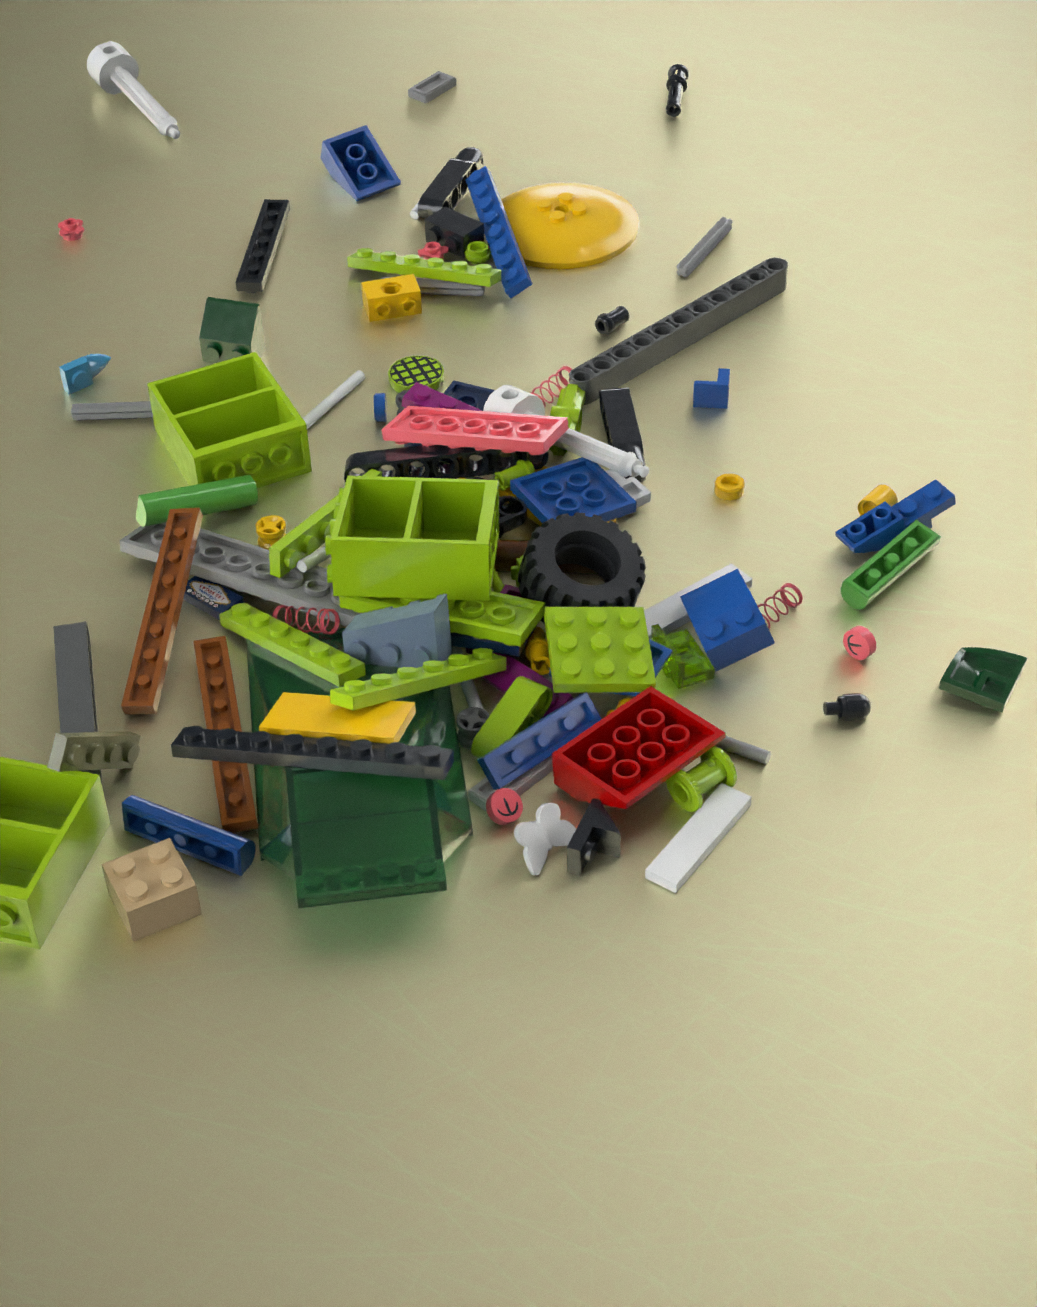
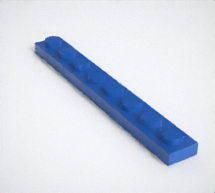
M484 166L480 170L474 171L465 181L479 220L484 223V234L496 268L501 270L503 288L511 299L533 283L490 170Z

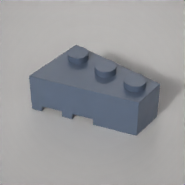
M447 594L438 595L436 599L420 602V600L413 601L409 605L393 608L391 606L357 614L342 632L344 653L365 664L400 668L422 667L425 661L447 660L448 656L452 653Z

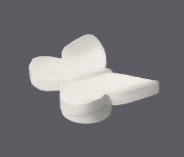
M542 804L537 809L536 821L521 822L514 829L516 841L524 846L523 856L531 875H539L545 864L548 851L552 849V846H567L576 831V828L569 821L560 820L561 813L558 804Z

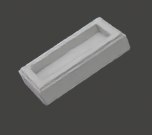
M438 71L408 89V96L423 103H428L455 87L456 78Z

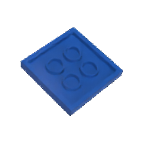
M583 457L510 480V490L526 504L527 508L541 523L551 518L556 520L558 515L567 513L569 516H574L576 512L585 513V516L589 517L595 514L601 516V520L607 522L636 512L637 502L597 463Z

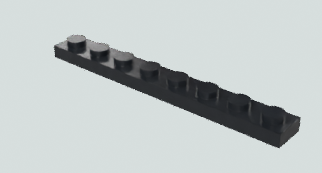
M200 726L184 727L171 744L172 756L178 758L445 780L454 763L453 749L440 748L436 745L422 747L405 745L400 742L390 744L374 743L365 739L349 741L337 740L334 737H303L300 734L276 735L265 731L254 733L240 732L230 728L215 730L203 729Z

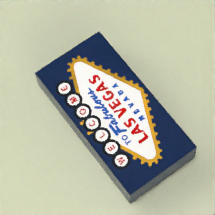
M197 576L188 580L183 599L219 621L220 613L231 609L235 604L244 603V598L219 583H213L210 580Z

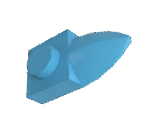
M89 354L60 366L64 390L70 395L92 385L93 378L106 367L111 357L105 354Z

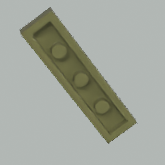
M130 731L56 733L47 768L58 772L133 768V764L137 760L140 751L139 741L141 735Z

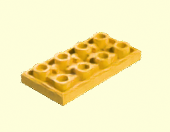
M283 692L260 724L259 731L276 735L300 734L303 737L313 738L334 737L337 740L349 741L365 739L374 743L390 744L399 742L416 714L415 702L391 700L357 710H350L331 704L330 696Z

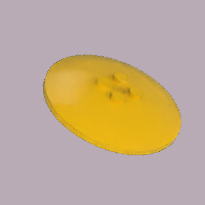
M548 183L521 189L501 199L525 265L532 267L574 269L605 262L629 248L636 239L639 230V219L635 208L622 196L598 186L581 183Z

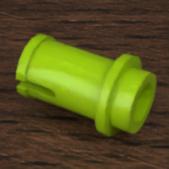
M519 460L517 465L501 472H496L495 480H499V489L504 491L510 487V480L534 473L535 469L529 460Z

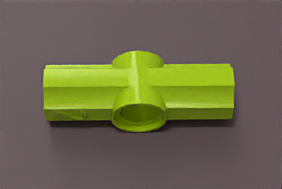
M568 384L567 387L561 389L557 405H552L550 416L567 417L568 427L580 433L585 391L581 390L577 384ZM555 445L549 448L557 456H564L567 450Z

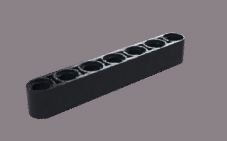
M420 445L358 452L351 454L347 458L344 480L346 483L347 476H363L370 469L382 472V477L457 479L493 475L496 472H501L517 465L519 460H529L534 469L537 470L547 464L549 451L547 450L542 455H530L529 452L516 451L511 453L510 457H502L499 455L502 451L495 449L477 451L471 447L451 449L446 445L429 447ZM472 455H479L482 457V459L474 461L469 457ZM443 458H449L453 462L450 464H444L440 462V460ZM417 461L421 462L423 466L414 467L411 463ZM390 465L394 469L388 471L382 469L381 466ZM360 468L364 473L356 474L352 469Z

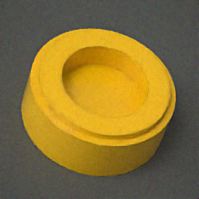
M728 473L716 478L714 492L720 499L731 501L737 500L744 495L745 481L742 477Z

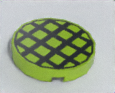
M416 355L402 358L391 365L388 371L390 386L398 393L409 390L416 382L437 390L440 387V383L444 382L445 379L442 364L428 356Z

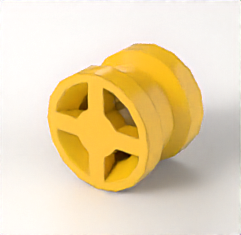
M265 516L260 518L255 524L256 533L259 536L257 539L258 547L269 550V547L286 535V522L280 516Z

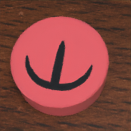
M855 626L844 634V647L853 658L864 660L876 651L875 637L867 628Z
M501 788L488 797L486 811L493 822L499 825H508L521 816L523 803L520 796L514 790Z

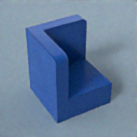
M719 368L717 381L694 382L693 407L728 408L730 369Z

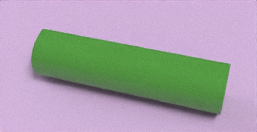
M251 475L142 494L138 496L136 520L140 526L145 527L166 523L170 509L200 508L202 515L254 506L258 501L257 487Z
M915 520L843 581L841 595L844 601L854 609L860 610L865 608L936 547L940 542L941 536L918 520Z

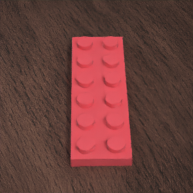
M407 406L382 429L383 440L395 441L396 444L421 443L422 446L426 447L446 445L451 449L471 447L477 451L495 449L501 450L503 453L520 451L529 452L530 455H542L547 452L569 427L567 417Z

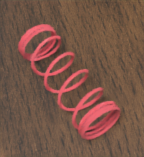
M568 366L561 367L556 374L551 375L548 380L535 387L531 394L538 396L543 401L544 407H546L544 400L547 403H553V395L555 397H559V395H555L552 392L549 382L555 384L559 391H561L563 388L559 385L557 376L567 386L569 383L562 376V370L570 373L573 370ZM553 376H556L557 384L550 381ZM548 382L549 390L542 387V385ZM540 388L541 396L534 393V391ZM541 388L548 391L552 401L549 402L544 398Z
M786 583L781 589L775 591L773 597L766 598L764 604L757 606L758 608L764 606L767 617L763 614L762 616L767 620L768 628L770 629L768 618L773 622H779L778 612L787 615L789 613L787 605L796 608L802 603L803 597L799 588L791 583ZM785 587H790L797 593L799 602H797L796 597L791 592L785 590ZM778 592H780L782 600L775 597ZM785 592L789 593L796 603L791 602L785 595ZM769 599H773L777 611L772 606L766 604ZM775 599H778L785 605L786 613H782L778 609ZM766 606L774 610L778 617L777 620H773L768 615Z
M277 606L272 617L277 619L279 610L285 608V622L290 625L292 622L290 608L294 609V607ZM312 607L308 610L306 621L302 627L298 624L297 615L299 610H305V608L294 609L296 615L292 627L296 623L299 628L298 630L302 632L312 631L317 634L332 635L338 630L340 619L334 609H321L318 612L317 621L313 628L309 626L308 615L311 610L317 612L316 608ZM322 611H324V612L322 613L321 617H320V625H319V615H320V613H321ZM329 612H332L335 616V625L328 632L326 628L330 620ZM327 614L328 621L326 626L324 627V618ZM307 624L310 630H303V628ZM317 624H318V627H319L320 631H314V630H313V629H315V627L317 626Z

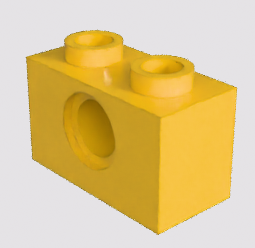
M414 274L361 282L363 305L369 322L422 314L421 290Z

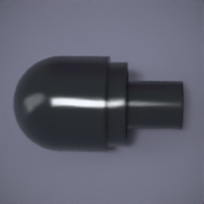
M861 693L843 694L838 696L835 702L823 703L825 716L838 715L840 720L844 719L845 721L862 720L871 711L869 698Z

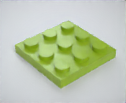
M545 607L544 621L554 693L642 692L649 686L656 687L644 607Z

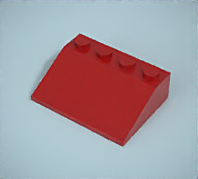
M649 686L552 753L554 784L578 801L590 803L594 798L600 800L602 805L627 809L726 738V733L657 689Z

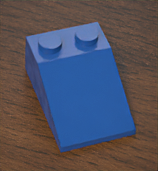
M367 125L322 142L320 159L331 177L356 201L401 185L400 179Z
M738 569L680 596L715 672L775 644L769 628Z

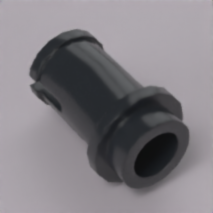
M618 306L607 314H600L595 321L597 331L601 334H611L614 328L629 320L628 310L624 306Z

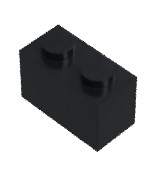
M444 207L424 219L426 242H438L441 246H447L448 252L465 259V251L468 244L475 241L485 242L484 223L450 208Z

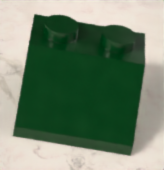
M208 297L205 303L199 336L202 360L219 363L256 352L261 358L266 348L260 304Z

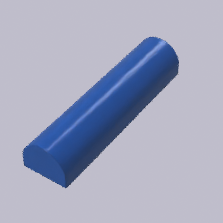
M130 795L122 802L125 831L156 843L170 838L177 851L240 876L246 872L254 860L256 845L250 839L136 795Z

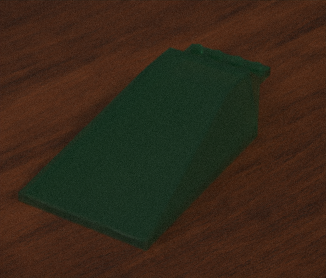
M339 628L332 635L307 632L308 635L344 652L342 632L346 628ZM246 639L252 733L259 731L260 724L283 692L330 696L331 689L339 688L331 682ZM365 664L366 675L356 680H371L372 675L380 673L394 674L397 673V669L400 667ZM450 685L392 700L415 702L416 714L401 737L400 743L422 747L436 745L440 748L453 749L454 763L445 780L254 764L261 861L267 860L296 880L298 909L447 891L444 862L467 836H473Z

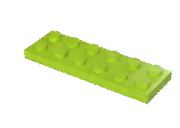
M493 591L490 593L489 601L448 600L450 633L455 632L469 635L476 639H487L501 642L507 646L521 647L544 616L545 602ZM339 596L340 607L353 610L356 613H366L391 606L393 608L402 607L417 600H420V602L432 600Z

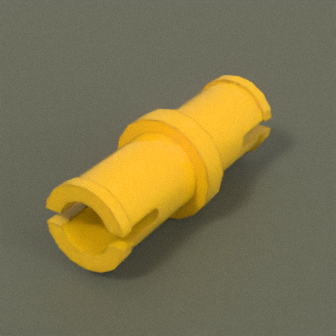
M536 627L526 644L525 654L528 660L531 661L532 670L539 675H545L550 672V660L545 632L542 628Z

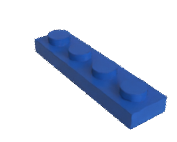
M582 693L477 759L493 790L500 789L550 757L553 752L602 718L588 693Z

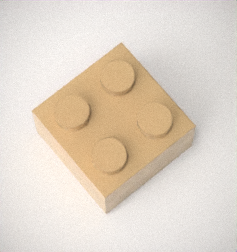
M170 838L101 864L108 894L133 942L202 915L197 886Z

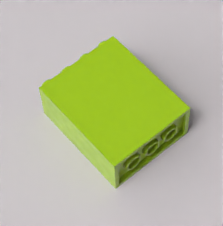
M256 352L147 383L155 431L189 486L251 475L256 487L260 488L312 472L307 425Z
M347 476L345 487L339 488V503H335L334 519L330 521V535H327L325 540L326 555H331V564L327 566V582L333 583V596L436 599L438 595L447 594L448 600L489 601L499 539V480Z
M0 757V942L40 950L111 823L100 775L81 771L58 772L47 768L48 765Z

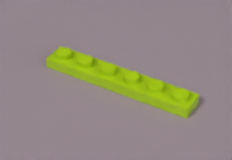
M370 248L358 249L356 253L347 257L349 268L400 275L414 274L415 277L491 287L501 281V270L492 269V266L489 264L470 266L465 261L448 263L444 262L442 258H429L426 260L420 259V256L415 254L396 256V252L392 251L374 253Z
M370 469L363 476L382 477V472ZM339 494L269 547L270 575L278 578L283 577L296 567L299 560L312 554L325 543L326 536L330 535V521L334 519L335 503H339Z
M247 603L235 604L231 609L219 614L221 626L338 687L343 686L346 681L356 680L366 675L364 662Z
M477 648L473 650V654H454L448 656V660L425 661L422 667L398 668L397 673L374 674L371 676V680L346 681L343 687L330 690V703L350 710L365 708L506 670V657L493 654L492 649Z

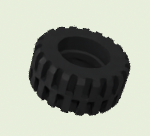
M579 512L574 513V516H569L568 513L558 515L556 520L551 518L543 522L542 526L536 528L532 533L518 572L519 591L522 598L545 602V607H634L645 582V560L641 556L642 552L637 543L631 542L632 536L626 530L623 532L619 530V525L613 521L608 523L601 520V516L595 514L592 517L585 516V513ZM563 564L585 566L596 572L605 583L586 585L576 582L566 576L558 566ZM543 616L540 621L545 624Z

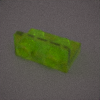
M659 624L651 626L650 640L672 650L671 656L662 669L665 676L671 678L678 689L714 679L715 668L687 628L665 634Z

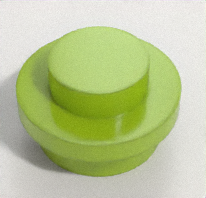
M471 242L465 251V258L473 264H483L491 258V251L485 242Z

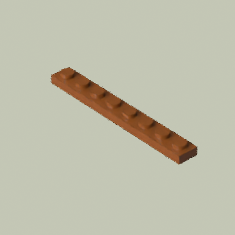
M200 508L170 509L121 704L125 715L157 714L203 518Z
M226 636L193 641L207 729L222 730L230 728L242 732ZM212 760L222 829L232 833L258 829L247 763Z

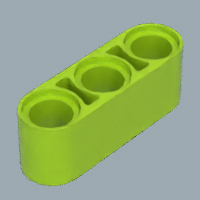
M524 676L517 677L475 736L471 747L472 755L481 758L542 719L551 704L553 697L552 689Z

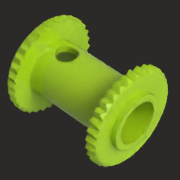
M713 746L700 756L701 762L689 771L685 772L681 769L666 780L670 795L686 811L696 812L703 804L702 795L717 784L723 783L730 787L736 784L737 773L730 757L717 746Z

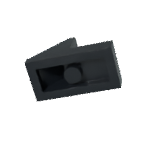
M594 798L591 800L567 846V872L580 876L587 862L592 863L597 852L614 857H620L621 855L620 832L600 800Z

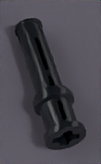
M675 64L668 71L666 87L669 94L666 113L671 117H676L681 113L682 96L687 89L689 71L682 64Z

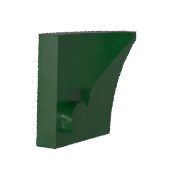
M962 647L954 656L941 678L939 689L1003 713L1026 666L1027 658L996 649Z

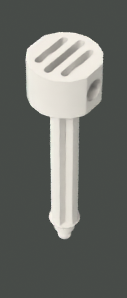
M109 41L97 45L87 59L89 75L107 93L115 95L123 92L154 124L161 135L178 139L180 131H178L177 120L137 81L139 67L136 60L119 43Z
M503 385L492 392L483 409L486 412L545 416L543 401L538 396L512 385ZM570 428L553 444L616 471L621 477H636L640 475L642 478H645L649 474V468L643 466L642 461L637 459L634 452L627 453Z

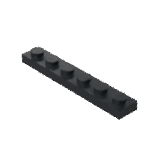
M264 199L235 282L237 291L248 293L263 292L290 211L289 200Z

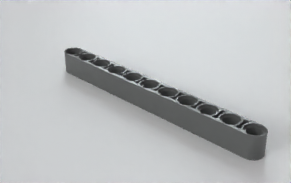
M769 258L574 368L569 373V384H577L581 390L585 391L584 405L599 399V390L620 387L784 292L787 287V261L782 258Z

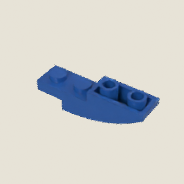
M935 479L892 507L886 501L836 531L835 535L854 553L879 551L915 520L931 529V519L956 504L955 495Z

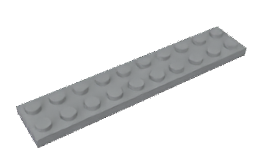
M166 523L138 527L120 540V551L134 555L136 558H143L157 563ZM200 528L189 575L234 588L239 592H246L261 597L263 600H270L288 607L293 606L297 610L300 607H304L305 610L301 609L300 611L306 613L313 607L316 608L317 612L311 610L309 614H313L315 617L323 608L334 609L339 615L340 624L345 627L350 624L357 614H361L340 607L339 596H333V583L327 582V568L316 565L306 572H301L296 565L295 568L291 569L283 577L278 578L270 575L269 550ZM329 612L330 620L335 622L334 614Z

